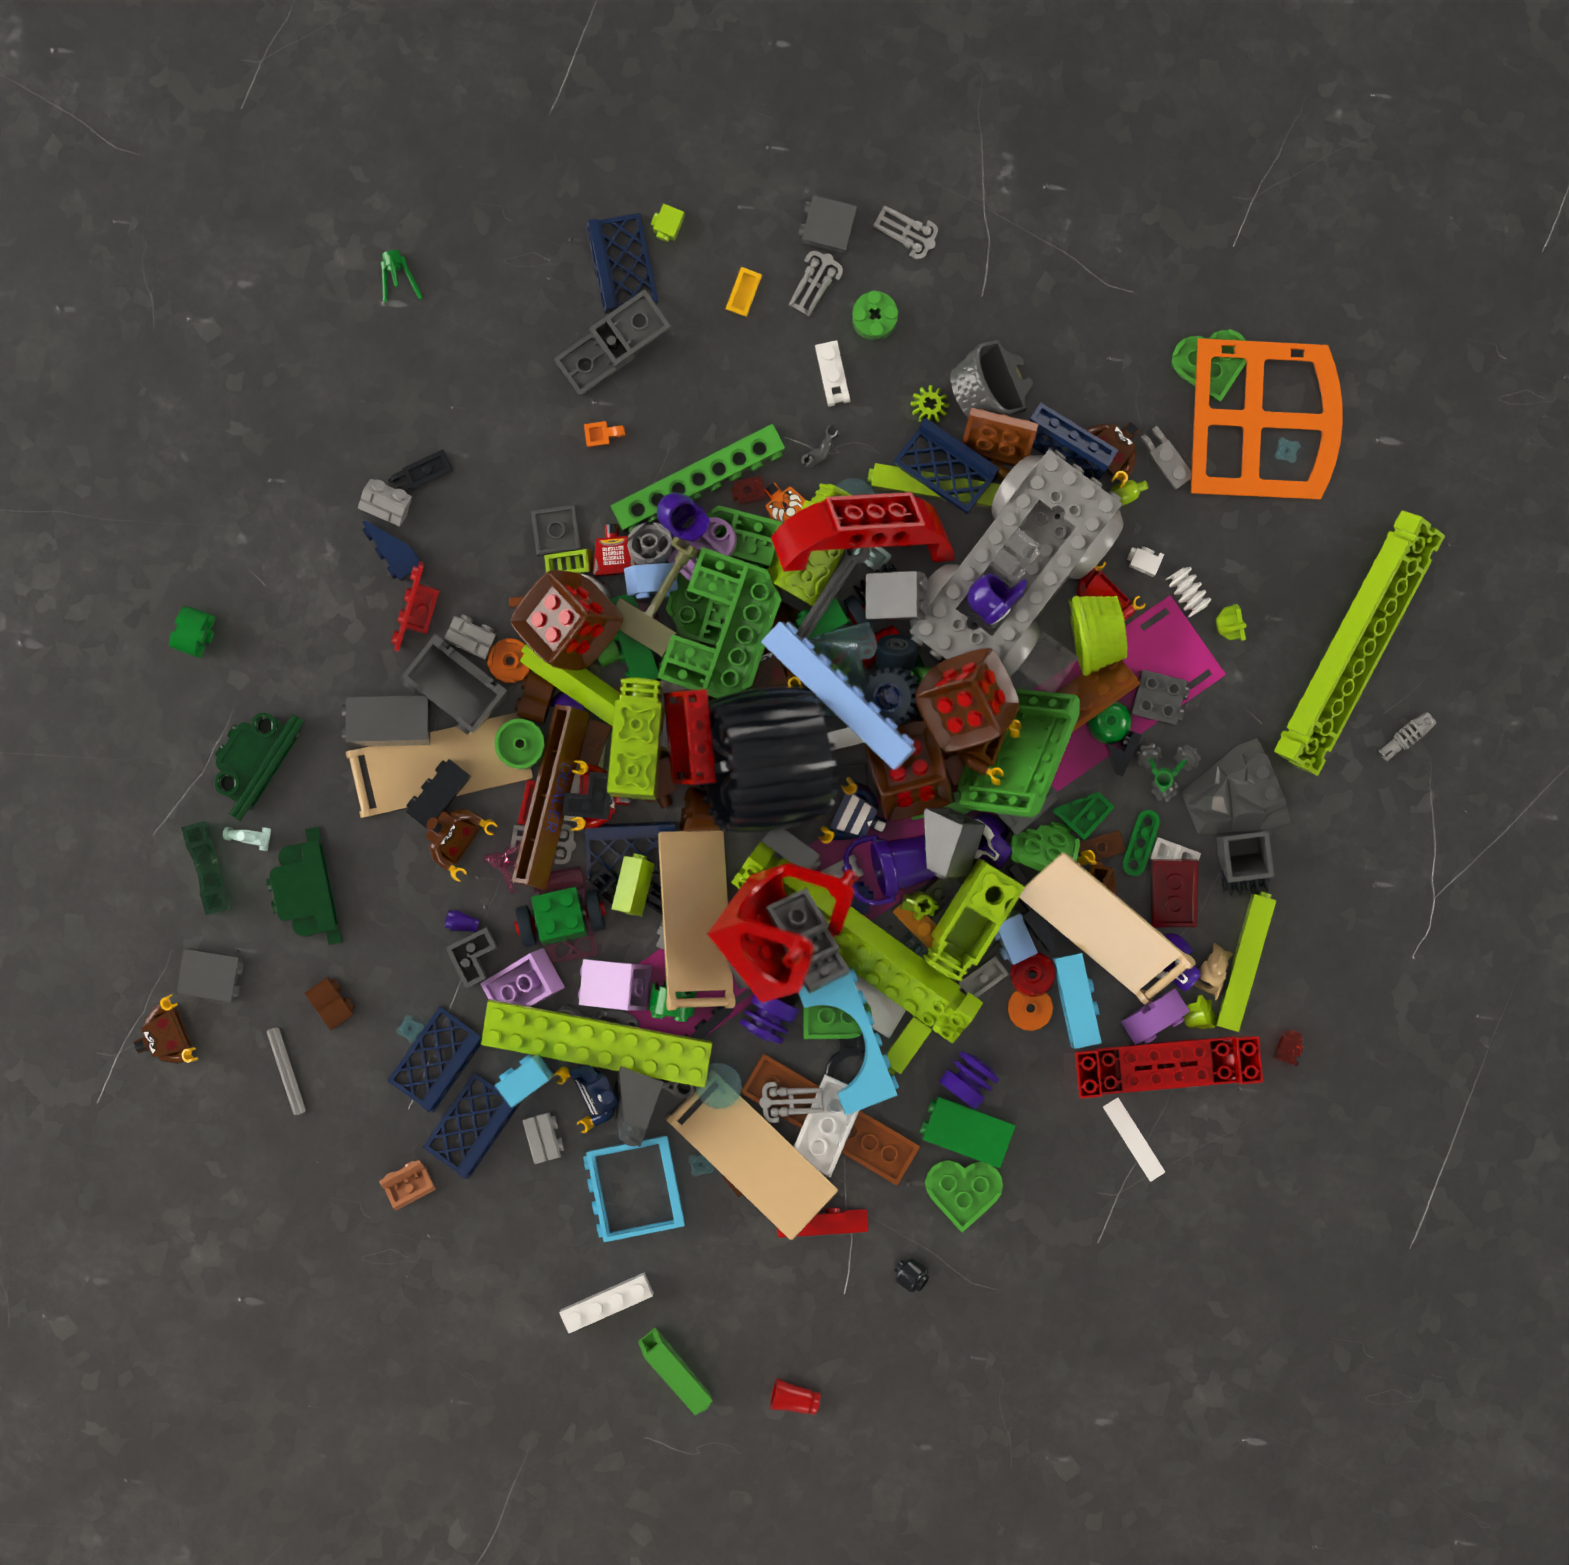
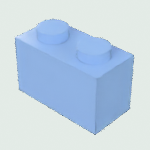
M674 563L634 565L625 568L627 596L636 595V599L650 598V594H656ZM677 578L665 597H669L670 592L678 590Z
M1013 908L994 939L996 941L999 940L1002 946L999 948L1003 959L1015 965L1038 952L1021 913Z

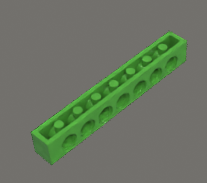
M771 424L610 506L623 532L628 530L630 533L635 527L647 520L649 523L658 520V506L652 503L654 496L662 495L664 497L667 494L673 493L674 486L682 485L685 487L684 494L695 501L702 497V492L708 489L710 492H713L722 487V482L728 479L730 482H733L742 477V472L748 469L751 472L763 466L762 462L768 459L771 462L783 456L782 452L785 451V447L774 425ZM763 444L766 447V452L762 455H757L753 451L754 446ZM735 455H744L746 462L743 465H736L733 462ZM718 464L726 468L725 473L720 476L713 473L714 466ZM698 474L706 478L705 483L701 486L693 483L694 476ZM634 506H643L645 508L644 514L639 517L632 514Z

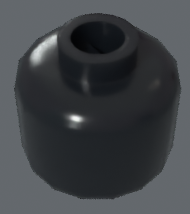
M910 1258L905 1262L901 1260L894 1270L897 1273L896 1282L909 1292H915L916 1290L920 1292L929 1280L927 1275L928 1269L914 1258Z

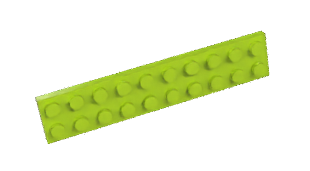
M489 999L481 1045L531 1055L538 1054L541 1057L619 1071L620 1067H624L651 1078L705 1088L713 1042Z

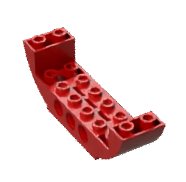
M912 492L826 497L825 500L812 504L788 518L771 536L783 572L805 570L811 551L926 544L933 562L955 561L954 550L936 509L923 499L913 496Z
M1259 1036L1199 1038L1120 1045L1075 1052L1079 1099L1102 1097L1104 1094L1206 1085L1263 1083Z

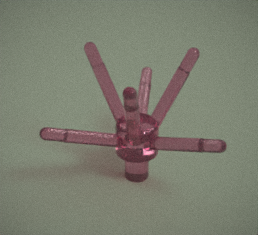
M510 844L502 853L485 854L483 861L484 863L491 864L493 868L500 870L509 892L514 894L510 882L513 876L506 868L508 865H516V861L509 860L508 855L518 851L520 845L510 848Z

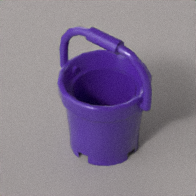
M876 834L862 837L853 841L846 848L843 857V871L853 870L851 864H849L851 851L857 845L871 841L872 863L879 888L885 898L879 900L864 898L856 888L857 883L855 882L852 886L855 892L854 896L862 903L870 906L896 901L895 895H898L899 890L937 878L934 875V871L927 869L925 835L890 841L882 838L879 839Z

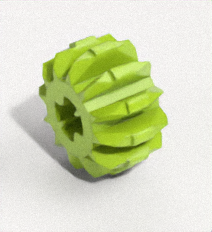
M929 385L927 393L921 387L919 389L921 395L913 394V398L917 401H912L910 406L918 408L913 410L912 414H921L918 419L919 422H922L924 417H927L929 421H932L931 418L933 417L936 423L940 422L938 414L945 417L947 413L943 409L949 408V403L942 402L947 399V395L944 394L939 397L941 388H938L934 393L932 392V385ZM926 400H929L930 403L935 402L933 410L929 407H924Z

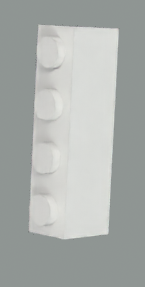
M644 1272L561 1309L559 1313L569 1334L653 1297L654 1293Z

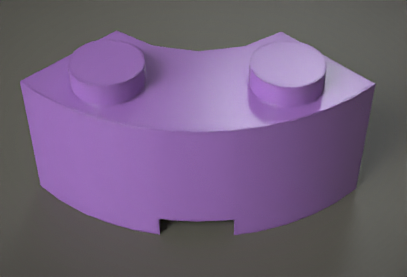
M1174 988L1162 994L1148 1005L1136 1010L1122 1020L1121 1023L1135 1045L1142 1041L1147 1044L1157 1038L1156 1033L1169 1025L1175 1027L1184 1021L1183 1016L1190 1011Z

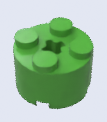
M873 290L863 294L856 301L853 307L852 322L854 329L861 337L867 340H881L888 337L894 331L898 319V309L894 300L889 295ZM871 312L874 314L878 312L879 320L877 318L870 319Z

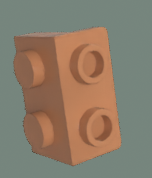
M420 1160L407 1163L404 1168L397 1172L388 1173L384 1179L379 1181L380 1185L385 1189L395 1211L436 1190L426 1166Z

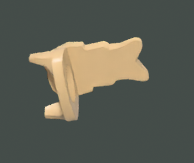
M1213 943L1212 953L1209 954L1207 960L1198 968L1201 973L1200 979L1209 982L1212 986L1204 985L1199 979L1194 986L1215 995V1000H1217L1222 990L1223 982L1226 979V969L1229 965L1228 959L1233 956V952L1225 951L1218 944Z

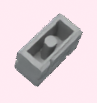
M370 479L363 489L358 509L400 526L408 514L413 496L406 494L402 489L389 487L381 480Z
M463 614L460 618L454 616L444 641L487 660L488 654L497 639V635L493 633L495 629L485 624L478 627L472 624L474 621L472 618Z
M546 1112L522 1120L534 1164L562 1156L561 1151H565L562 1138H557L555 1129H558L555 1115L551 1116L550 1112Z

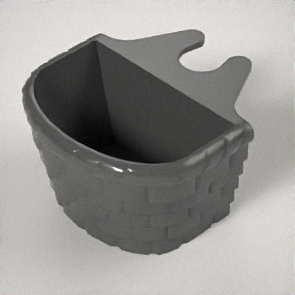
M999 340L978 344L961 363L952 369L950 374L953 393L963 413L969 418L971 408L984 409L988 412L1008 416L1025 412L1027 409L1025 396L1033 382L1029 377L1023 380L1017 375L1016 366L1024 364L1023 358L1006 351Z

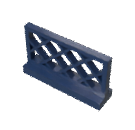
M640 213L602 220H588L586 230L604 313L613 312V310L624 304L617 302L616 294L620 288L632 295L631 299L637 295V291L643 284L650 289L652 300L654 303H657L658 297ZM636 220L638 229L634 235L622 228L626 221ZM610 224L618 229L612 239L603 234L602 225ZM619 231L631 238L625 248L613 241ZM633 240L642 247V252L638 257L627 250ZM611 244L622 251L616 261L607 254V249ZM624 253L636 260L630 270L618 263ZM637 262L646 267L647 273L643 279L631 272ZM615 266L627 273L621 283L612 278L611 272ZM629 275L640 282L634 292L623 285Z
M1041 402L1029 420L1038 424L1035 435L1036 439H1034L1032 448L1045 455L1050 449L1049 447H1054L1055 450L1066 457L1065 460L1071 466L1076 464L1085 471L1083 473L1084 476L1088 479L1093 477L1099 481L1118 452V449ZM1042 435H1047L1049 440H1044ZM1062 447H1066L1069 452H1064ZM1068 458L1073 459L1075 463L1069 461ZM1081 459H1086L1088 464L1083 463ZM1087 470H1092L1094 475L1089 473Z
M926 418L893 461L895 466L966 514L969 513L989 485L997 479L1000 469ZM921 437L928 442L929 448L916 449L915 442ZM933 452H944L947 455V461L935 462ZM930 453L932 462L919 464L918 454ZM914 455L916 465L907 466L901 460L904 456ZM948 465L950 475L938 477L936 467ZM952 465H963L966 473L954 475ZM933 467L934 477L925 478L921 475L920 469ZM979 476L985 480L982 486L972 487L971 477ZM967 478L969 488L956 489L955 479ZM951 480L953 490L944 491L940 488L939 481ZM970 493L971 501L967 506L959 501L958 494Z
M676 821L602 824L596 828L584 829L587 877L593 876L592 865L599 860L619 879L620 874L612 867L620 859L623 861V855L631 847L638 854L644 856L653 847L659 850V846L656 844L658 842V833L676 832ZM639 838H646L651 843L644 853L634 845ZM616 839H623L629 845L621 854L611 846ZM590 840H600L606 847L597 855L591 849ZM608 848L618 856L610 866L600 858ZM591 854L595 857V859L592 862ZM660 859L654 866V869L658 872H654L652 878H661L660 868L658 867Z
M439 1006L387 1081L421 1105L427 1112L434 1113L480 1048L482 1035ZM441 1014L448 1017L450 1028L438 1029L437 1020ZM463 1028L469 1034L463 1042L456 1043L454 1030ZM450 1031L452 1043L440 1045L439 1032ZM435 1033L436 1046L425 1048L424 1038L428 1034ZM453 1047L454 1056L452 1059L443 1061L441 1048ZM437 1049L439 1062L427 1064L425 1051ZM421 1052L423 1065L412 1067L411 1056L414 1053ZM439 1065L440 1076L437 1079L430 1080L428 1067ZM424 1068L426 1081L414 1083L412 1070ZM408 1071L410 1084L401 1085L395 1079L400 1072ZM426 1084L427 1094L423 1100L416 1096V1085Z
M476 1072L472 1074L422 1147L456 1171L464 1179H470L521 1104L517 1103L511 1108L504 1099L499 1107L491 1108L489 1095L498 1094L503 1099L504 1097L493 1084ZM475 1080L483 1084L484 1094L472 1095L471 1086ZM485 1096L487 1109L475 1112L473 1099ZM469 1099L471 1112L460 1114L458 1105L461 1101ZM487 1112L489 1122L486 1126L478 1127L476 1114ZM472 1115L474 1128L462 1130L460 1117ZM456 1118L458 1131L447 1133L445 1124L449 1119ZM475 1131L476 1141L473 1145L465 1146L463 1133ZM459 1134L461 1147L449 1149L447 1136ZM444 1137L445 1150L437 1152L430 1147L436 1138ZM462 1150L463 1160L457 1166L451 1162L450 1152Z

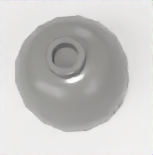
M653 522V525L640 524L628 535L627 546L629 555L638 565L666 563L672 554L671 533L659 523Z

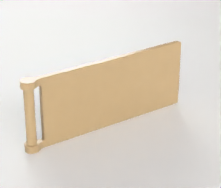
M517 712L487 719L474 734L469 732L467 735L457 726L430 732V745L369 746L345 752L347 759L350 760L360 803V818L408 808L406 805L415 795L418 798L422 793L421 786L428 778L432 780L437 774L435 769L442 760L445 762L448 759L452 760L472 776L457 796L532 779L531 768L519 770L509 767L499 759L495 751L494 740L497 731L504 723L512 719H520L517 716ZM517 740L516 745L518 748L524 746L523 740ZM365 755L377 808L370 809L358 756Z
M659 832L667 982L666 1007L668 1010L717 1006L734 1008L735 996L733 993L731 969L726 957L707 935L728 906L724 832ZM725 990V997L677 999L675 992Z
M1065 852L1061 853L1027 883L1019 897L1132 991L1144 1005L1152 1002L1156 994L1186 969H1191L1196 964L1190 955L1182 952ZM1178 958L1181 961L1147 991L1141 989L1175 959Z
M712 1068L708 1072L705 1088L697 1087L693 1094L686 1098L672 1114L669 1113L665 1117L668 1123L790 1240H793L838 1192V1189ZM715 1081L719 1085L716 1090L681 1125L678 1120Z

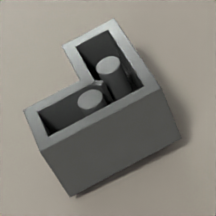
M489 927L445 947L465 989L488 978L478 957L499 948Z

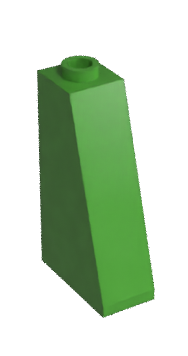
M656 1327L638 1341L644 1358L695 1416L699 1412L706 1411L711 1402H713L710 1393Z

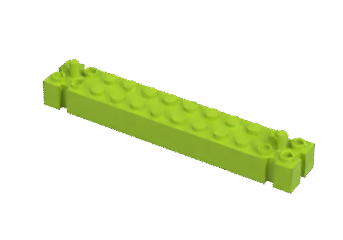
M1403 510L1394 523L1395 532L1389 531L1387 533L1384 545L1374 560L1366 579L1363 581L1306 692L1288 722L1287 728L1289 731L1281 733V739L1278 741L1274 752L1282 758L1289 760L1288 762L1301 770L1316 776L1319 775L1326 762L1324 759L1326 752L1332 751L1432 562L1430 558L1432 552L1438 551L1445 538L1443 533L1431 527V524L1421 516Z
M760 841L731 883L740 889L750 875L791 862L784 857L781 860L774 856L776 851ZM790 876L783 879L787 897L806 888L828 924L830 923L836 901L826 888ZM850 906L842 932L833 937L839 946L838 952L849 969H854L857 975L929 1027L934 1025L933 1030L953 1044L973 1020L983 1002L969 992L965 995L959 990L961 988L960 985L928 965L923 958Z

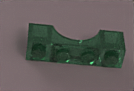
M201 821L181 827L186 848L191 855L200 886L199 894L205 915H213L232 909L208 822Z

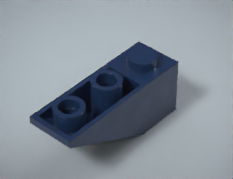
M366 520L363 521L365 528L362 530L369 541L373 539L378 547L375 548V551L381 560L385 558L390 566L387 567V570L393 579L398 577L402 582L411 575L413 566L417 567L420 561L413 548Z

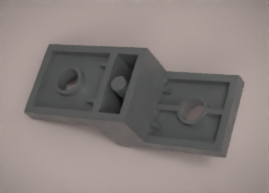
M644 289L591 326L588 335L556 356L554 361L577 394L582 396L635 359L634 354L669 330L671 325ZM641 315L645 317L646 324L643 327L634 326L633 319L636 316ZM582 359L591 361L592 365L589 370L583 371L579 368V362Z

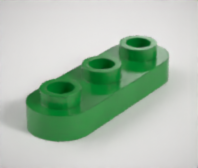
M1152 810L1142 811L1136 819L1122 862L1124 872L1130 876L1140 875L1145 870L1160 825L1158 814ZM1146 817H1149L1152 820L1150 826H1146L1144 824V819ZM1138 839H1143L1145 842L1141 848L1137 846ZM1132 860H1135L1137 862V867L1135 869H1132L1129 866V863Z

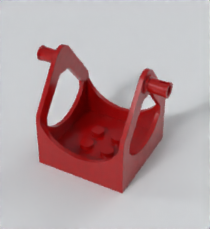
M785 863L752 874L707 935L761 1003L797 993L803 987L815 951L814 946L804 936L775 928L766 911V907L787 897L783 884L785 877L790 876L824 887L836 901L828 930L833 937L837 936L843 930L855 892L852 886L857 882L858 875H855L856 873L853 870H846L842 878H838L791 863ZM782 944L786 945L790 950L788 954Z

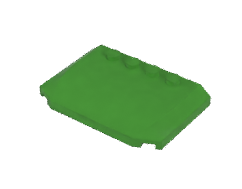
M1015 688L1019 699V710L1014 720H1018L1021 723V729H1018L1020 736L1013 738L1007 730L994 766H989L990 769L996 767L1002 769L1004 777L1001 775L994 776L1000 780L1001 784H993L989 775L985 774L984 776L966 765L958 782V788L961 792V800L959 801L963 809L1031 818L1040 813L1080 714V699L1077 695Z

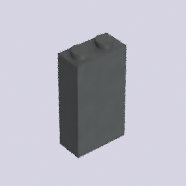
M426 696L346 697V704H342V717L346 718V726H342V740H345L348 747L430 745V699Z

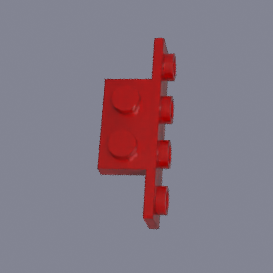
M419 561L418 566H413L410 580H413L412 587L406 589L403 601H407L405 610L400 609L397 622L401 623L399 631L394 630L391 643L394 644V651L399 652L405 628L427 634L439 589L419 584L424 562Z
M840 1207L826 1208V1211L818 1212L796 1237L868 1232L867 1210H840ZM777 1228V1236L779 1238L787 1237Z

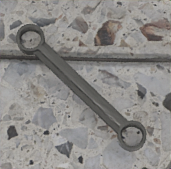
M862 548L856 556H852L853 549H844L846 556L796 633L802 640L804 638L808 639L854 566L867 560L870 555V548Z

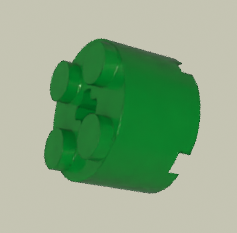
M183 606L174 622L177 624L176 629L171 631L170 648L201 659L205 653L206 643L210 644L213 640L214 631L211 628L215 623L216 616L192 607Z
M658 981L652 982L649 1011L652 1012L651 1017L664 1019L665 1016L674 1017L675 1021L687 1022L688 1018L694 1016L695 1007L668 1010L666 1007L667 982L664 981L663 985H658ZM697 991L675 992L677 999L696 998Z

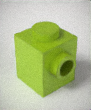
M663 203L660 212H655L651 225L654 226L653 231L657 234L656 237L666 242H669V239L675 241L685 217L684 211Z

